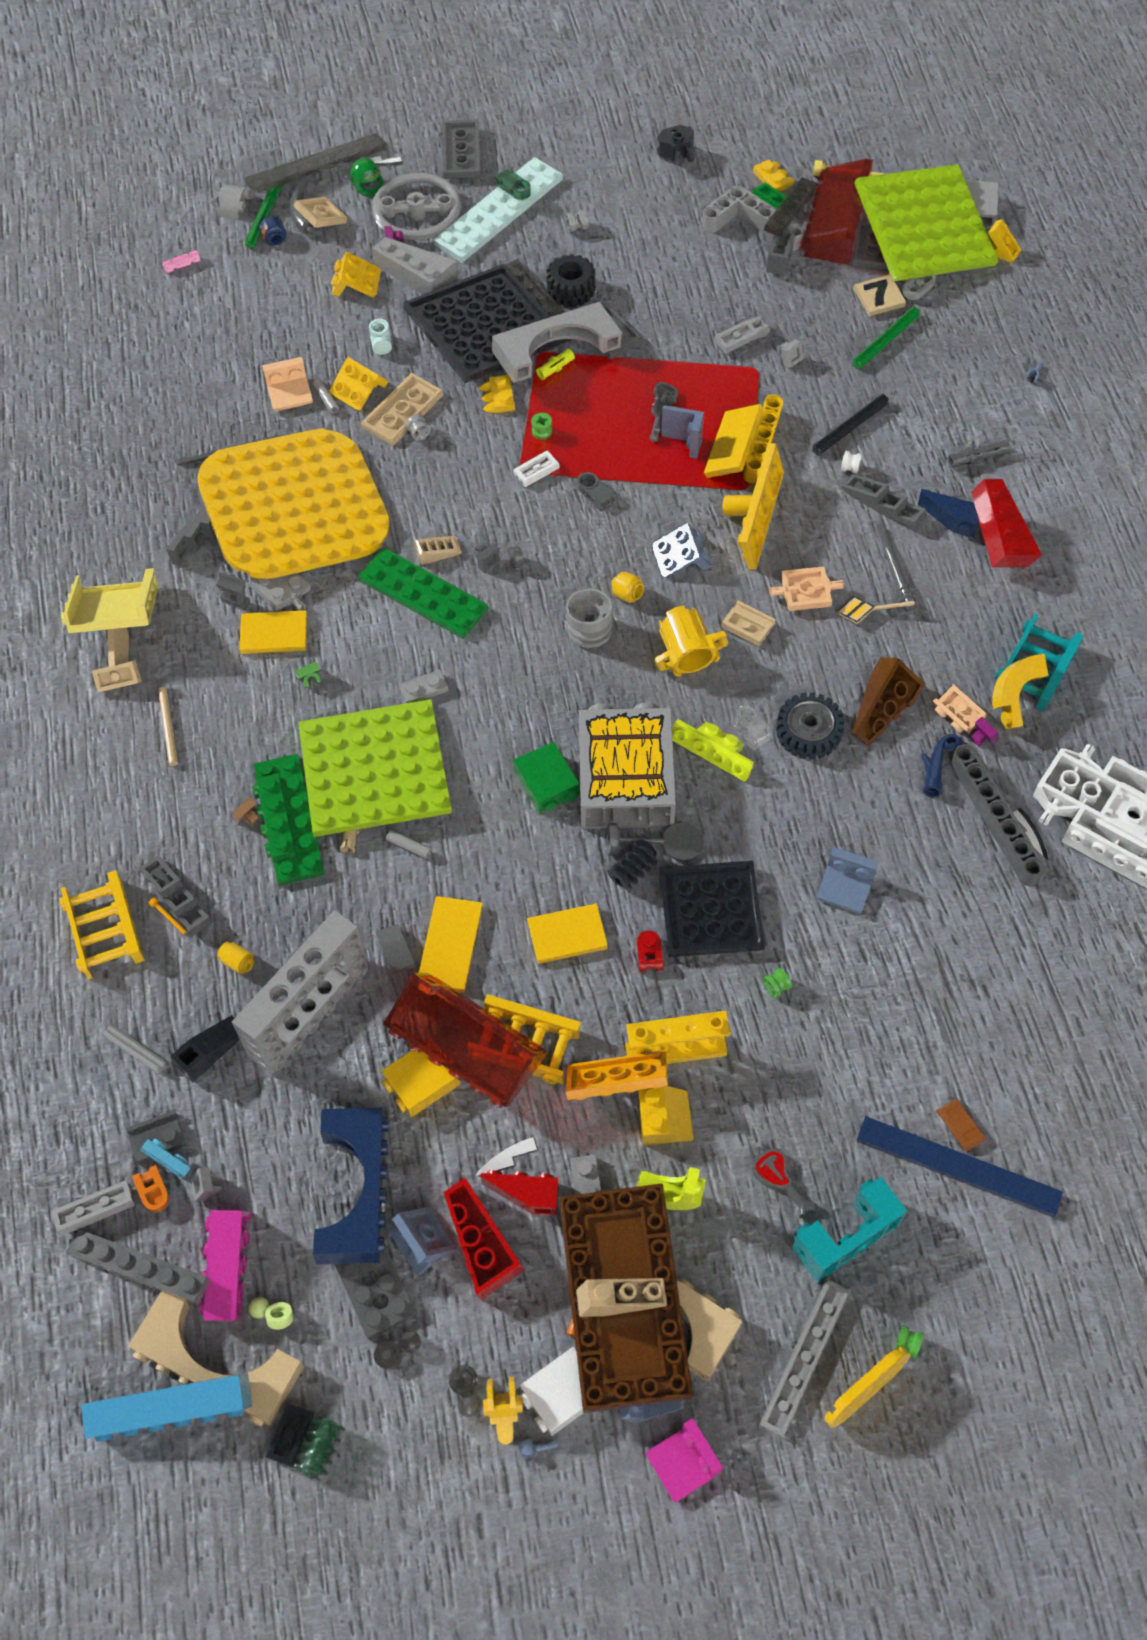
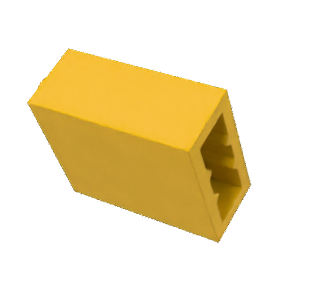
M432 1038L381 1070L383 1076L381 1083L388 1094L394 1093L397 1098L395 1104L402 1113L406 1111L410 1118L461 1085L459 1075Z

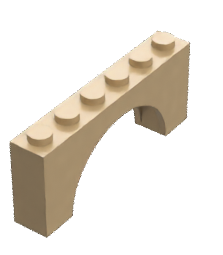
M680 1279L677 1280L681 1314L688 1325L691 1336V1351L688 1357L689 1371L709 1382L741 1328L743 1321L739 1319L740 1316L730 1308L724 1310L716 1305L717 1301L706 1293L702 1295L693 1290L694 1286L691 1283Z
M161 1291L128 1345L134 1352L132 1357L144 1364H147L148 1360L157 1364L155 1367L157 1371L168 1377L171 1373L179 1376L178 1382L182 1385L233 1376L211 1372L194 1361L188 1351L184 1336L185 1320L191 1306L186 1300ZM277 1349L265 1364L248 1372L252 1407L243 1410V1412L249 1415L247 1420L259 1427H262L263 1423L270 1427L272 1426L304 1369L301 1361Z

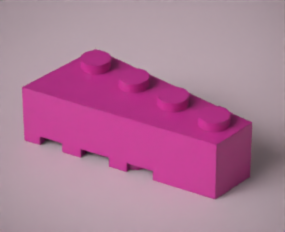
M210 1210V1216L206 1217L205 1230L209 1232L208 1243L204 1245L203 1256L204 1259H207V1268L203 1271L202 1275L211 1281L205 1291V1298H202L200 1301V1314H203V1320H241L244 1282H240V1276L245 1275L247 1265L246 1256L242 1254L243 1249H246V1246L249 1245L250 1234L245 1227L246 1222H251L252 1212Z

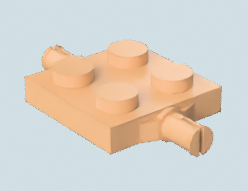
M824 567L785 570L781 572L782 586L769 587L770 596L783 595L786 599L788 611L831 607V590L844 589L843 580L830 581L826 576Z

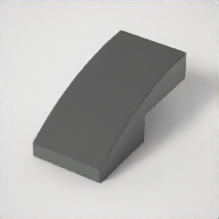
M398 923L375 932L393 976L416 967Z

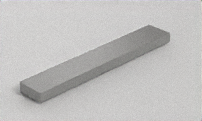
M826 1279L759 1427L782 1439L785 1438L851 1290Z

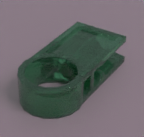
M506 168L495 177L497 180L495 185L515 199L525 200L530 197V183L510 169ZM519 188L527 189L525 191H517Z

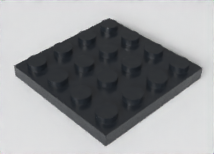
M753 860L659 867L668 957L761 951L765 949Z

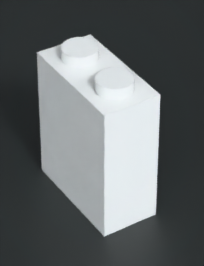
M574 1347L520 1385L522 1403L527 1410L531 1407L537 1414L534 1420L543 1433L548 1431L551 1437L583 1414L577 1354Z

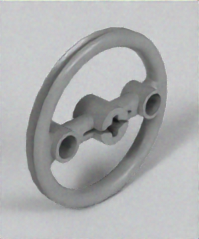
M408 173L386 182L375 194L372 209L376 223L384 231V226H392L393 233L402 231L403 239L424 240L438 236L458 219L461 202L457 190L447 180L428 173ZM410 183L432 184L448 193L439 195L437 199L425 200V196L420 192L410 193L405 201H395L393 197L386 196L397 187ZM438 211L440 215L447 216L441 223L421 230L402 229L390 224L385 219L395 217L396 213H408L411 219L421 220L425 218L427 212Z

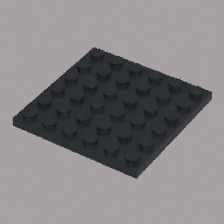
M505 264L403 302V309L464 383L503 368L492 352V336L550 318L548 313ZM567 339L548 342L535 350L531 356L567 342Z

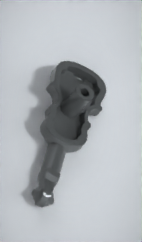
M658 382L652 394L655 397L651 413L655 416L652 435L649 438L654 443L659 441L658 435L662 425L663 406H671V404L677 402L678 390L665 382Z

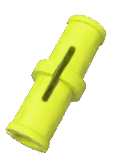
M567 348L556 357L552 356L549 358L547 363L536 369V373L541 380H544L554 372L561 371L563 366L575 359V356ZM558 361H561V362H559L558 364H556L555 366H553L552 368H550L552 365H554V364L557 363Z

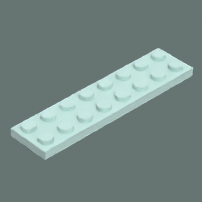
M534 157L433 239L434 246L463 263L561 182L563 174Z

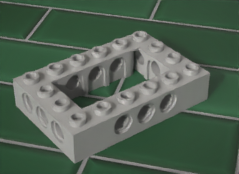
M334 910L232 1021L249 1059L271 1076L275 1071H279L284 1067L286 1059L290 1054L300 1049L307 1035L317 1030L319 1022L324 1016H328L333 1012L336 1003L341 998L346 997L350 993L352 985L357 980H361L368 971V963L357 926ZM314 959H321L318 964H311ZM296 978H304L302 982L294 983ZM326 988L331 989L329 993L321 994L322 990ZM280 996H287L286 1000L282 1002L276 1001ZM307 1007H315L313 1011L305 1012V1009ZM291 1025H299L298 1028L293 1031L288 1030V1028Z

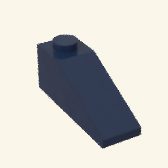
M925 489L921 490L918 501L919 507L925 508L928 514L952 532L974 538L979 519L973 502Z

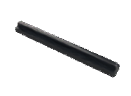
M885 394L879 395L812 446L813 453L817 456L824 453L888 405L889 398Z

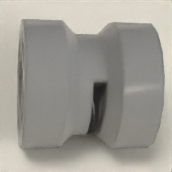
M585 209L579 210L577 213L569 212L565 214L569 233L575 232L577 229L584 230L589 228Z

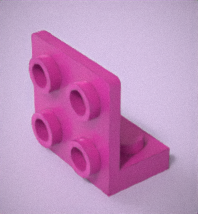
M693 1418L684 1423L680 1431L646 1452V1457L674 1503H677L711 1481L723 1471L721 1463Z

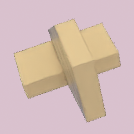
M127 628L107 629L109 666L92 671L98 692L142 682L136 660L128 662L129 634Z

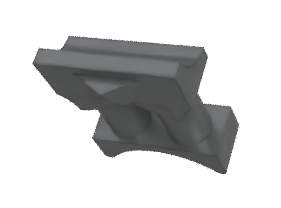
M220 572L216 585L220 591H223L220 597L223 603H235L246 610L250 604V598L243 594L246 588L245 581L237 578L235 575Z

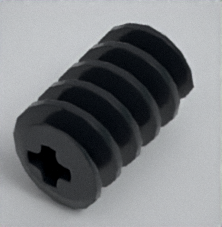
M640 839L637 841V845H633L631 850L627 851L624 857H621L618 863L612 866L611 870H607V873L617 885L626 890H631L632 886L629 881L637 884L638 879L635 875L643 878L645 875L642 869L649 872L651 867L648 863L653 866L657 864L655 859L657 852L649 842Z

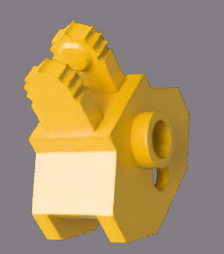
M514 1376L509 1377V1393L494 1394L493 1379H487V1399H483L484 1417H490V1425L496 1424L498 1441H500V1444L506 1445L514 1439L513 1422H518V1413L523 1412L522 1396H516Z

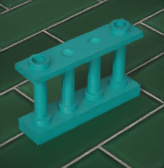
M1035 613L1031 621L1026 620L1021 630L1024 634L1004 669L999 668L994 680L997 681L1001 673L1009 665L1021 660L1018 658L1021 650H1025L1033 655L1045 654V659L1056 667L1055 671L1050 670L1048 672L1049 676L1042 678L1047 683V686L1039 688L1026 682L1021 689L1036 696L1035 699L1039 700L1036 709L1044 712L1078 651L1084 635L1076 632L1072 639H1064L1037 627L1035 624L1039 615ZM1030 634L1036 635L1062 647L1065 653L1063 655H1055L1027 642Z

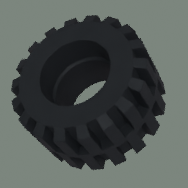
M570 254V256L562 255L561 258L557 257L554 261L550 262L546 273L547 292L553 302L556 301L558 305L563 304L564 307H577V305L582 306L584 302L591 300L595 292V268H593V263L589 262V259L582 258L580 255L574 256V254Z

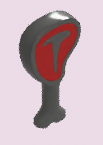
M776 1148L764 1151L752 1164L754 1177L771 1190L786 1192L798 1205L799 1218H805L808 1213H815L817 1211V1204L806 1200L793 1185L792 1179L787 1173L788 1161L786 1155Z

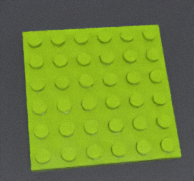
M959 164L860 177L855 180L854 184L893 282L996 266L999 262Z
M432 699L298 721L314 837L452 813Z

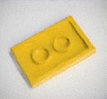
M306 610L241 614V654L307 651Z
M597 903L527 918L537 964L608 949Z

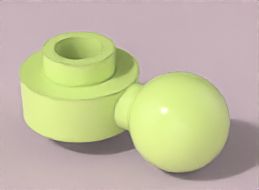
M256 1297L249 1303L248 1310L250 1315L256 1319L266 1317L267 1325L271 1329H284L293 1321L292 1308L288 1303L277 1302L270 1305L267 1299L263 1297Z

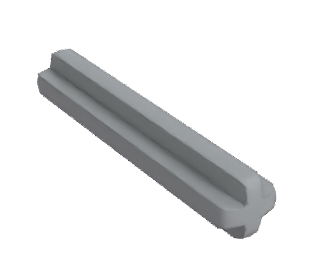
M114 1025L108 1026L104 1031L107 1039L155 1072L161 1073L166 1068L167 1063L164 1059Z

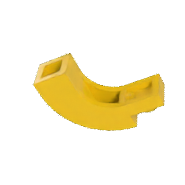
M1045 654L1030 656L1012 663L997 679L993 690L992 705L993 709H1002L1001 721L1005 726V730L1023 726L1019 704L1020 691L1026 682L1049 676Z

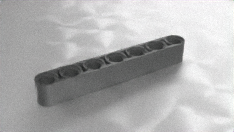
M966 744L959 745L951 761L952 769L1020 882L1029 887L1037 885L1045 871L1044 862L974 748ZM1028 870H1032V871H1034L1036 874H1032V873H1030Z

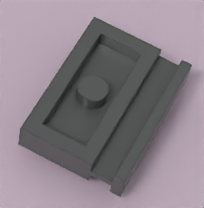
M175 1110L126 1129L138 1165L152 1160V1158L140 1151L147 1139L151 1141L157 1139L167 1147L165 1151L168 1153L187 1146Z

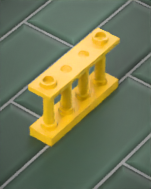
M117 870L107 873L109 882L106 883V886L72 897L66 887L61 888L63 897L59 898L62 910L64 912L67 911L79 956L78 959H75L79 972H84L88 980L93 978L90 968L92 966L125 955L127 957L131 956L135 964L145 961L124 886ZM108 894L114 896L115 902H112L111 906L78 917L76 916L75 905ZM114 914L120 917L121 922L117 923V926L84 937L81 935L79 927L81 925ZM117 935L125 936L126 943H123V946L87 957L85 946Z
M487 994L484 1007L489 1017L479 1044H468L469 1056L474 1061L480 1063L487 1061L540 1077L549 1084H563L564 1071L558 1069L568 1041L572 1038L579 1039L581 1022ZM503 1017L510 1019L513 1023L503 1050L499 1052L489 1049L488 1046L498 1019ZM526 1024L533 1026L536 1031L526 1059H522L511 1054L520 1029ZM548 1031L557 1033L559 1036L549 1067L535 1063L544 1035Z
M726 1010L626 1024L628 1043H625L627 1056L666 1050L668 1064L727 1056L725 1036H730L731 1033Z

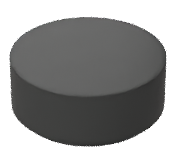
M518 546L510 547L508 555L514 569L522 567L524 565V558L521 549Z

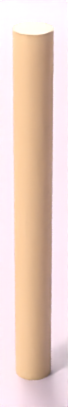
M166 687L158 688L168 761L170 766L178 765L168 692Z

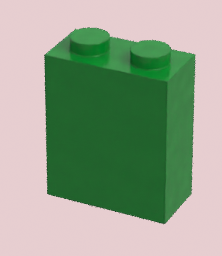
M555 742L513 760L514 772L539 814L544 811H551L563 802L573 801L580 795L579 782Z

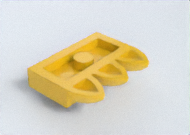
M768 159L753 166V173L762 183L766 182L780 192L790 188L795 182L794 178L786 177L788 171L779 169L781 165L779 162H771Z
M509 375L489 377V381L479 387L481 391L488 392L481 398V400L489 402L483 408L484 411L488 413L515 411Z

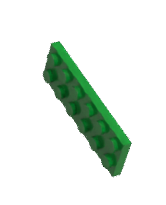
M385 547L380 550L358 575L360 582L462 639L468 635L488 611L487 603Z

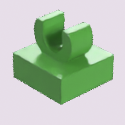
M317 662L297 669L294 672L298 680L303 678V684L306 688L310 687L308 683L309 677H314L317 683L321 681L320 676L316 673L320 670Z

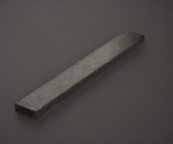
M378 133L247 176L245 177V183L253 194L385 150L386 143Z

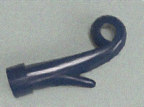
M947 734L939 739L933 749L930 760L925 753L921 755L926 771L923 793L928 797H939L942 793L944 749L955 751L959 745L963 744L962 738L957 734Z

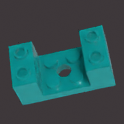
M882 1177L875 1181L871 1178L859 1187L861 1191L856 1194L857 1199L854 1207L865 1222L858 1227L859 1231L855 1235L851 1236L849 1233L837 1242L838 1246L818 1220L812 1225L807 1222L796 1231L798 1234L794 1237L795 1241L792 1250L817 1284L900 1226L907 1213V1209Z

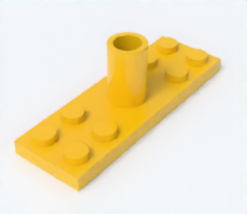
M768 443L766 451L762 454V465L757 471V482L753 495H725L723 499L724 516L744 517L742 533L738 535V546L742 549V557L746 561L748 569L757 570L784 476V468L776 443Z

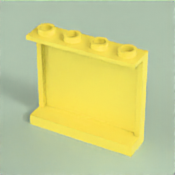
M145 569L142 582L82 587L80 575H77L74 584H71V593H68V602L65 603V610L61 614L62 623L67 625L68 633L148 626L158 591L155 569Z

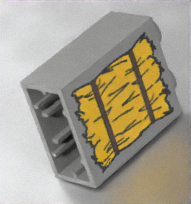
M641 703L633 709H614V707L608 704H595L589 707L588 710H579L581 829L608 828L609 823H616L619 828L669 827L674 824L676 802L671 708H660L654 703Z

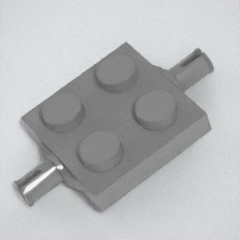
M298 573L272 579L252 578L249 580L250 586L276 612L289 605H294L299 611L306 609V604L300 598L311 591V587Z

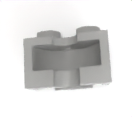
M224 184L218 195L222 197L221 206L217 207L218 216L239 220L242 213L246 210V203L253 196V189L234 184Z

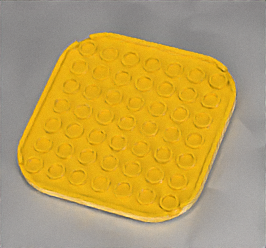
M320 428L217 450L210 455L199 469V491L223 556L234 570L250 574L252 578H278L363 558L376 552L382 546L385 538L388 537L389 516L363 455L354 441L341 433Z

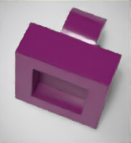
M384 226L385 237L404 243L402 231L393 233L392 226Z
M983 717L975 722L977 731L971 737L978 746L982 745L986 739L992 745L999 740L998 732Z

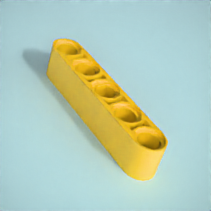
M768 395L764 401L763 412L743 472V478L748 483L754 484L757 482V471L762 465V454L766 451L768 443L773 442L783 406V400L778 395Z

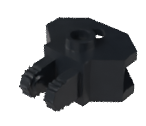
M684 125L673 126L663 129L657 136V141L660 144L657 148L659 157L669 158L672 161H676L678 165L683 164V158H686L689 162L694 160L692 152L694 147V130L692 127Z

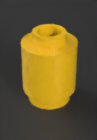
M225 942L218 950L217 957L220 959V962L238 974L249 972L254 965L253 953L235 942Z

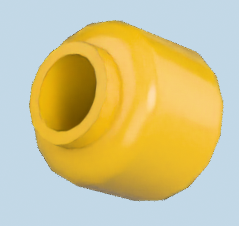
M624 571L612 580L613 595L628 603L640 599L644 593L643 581L639 576Z

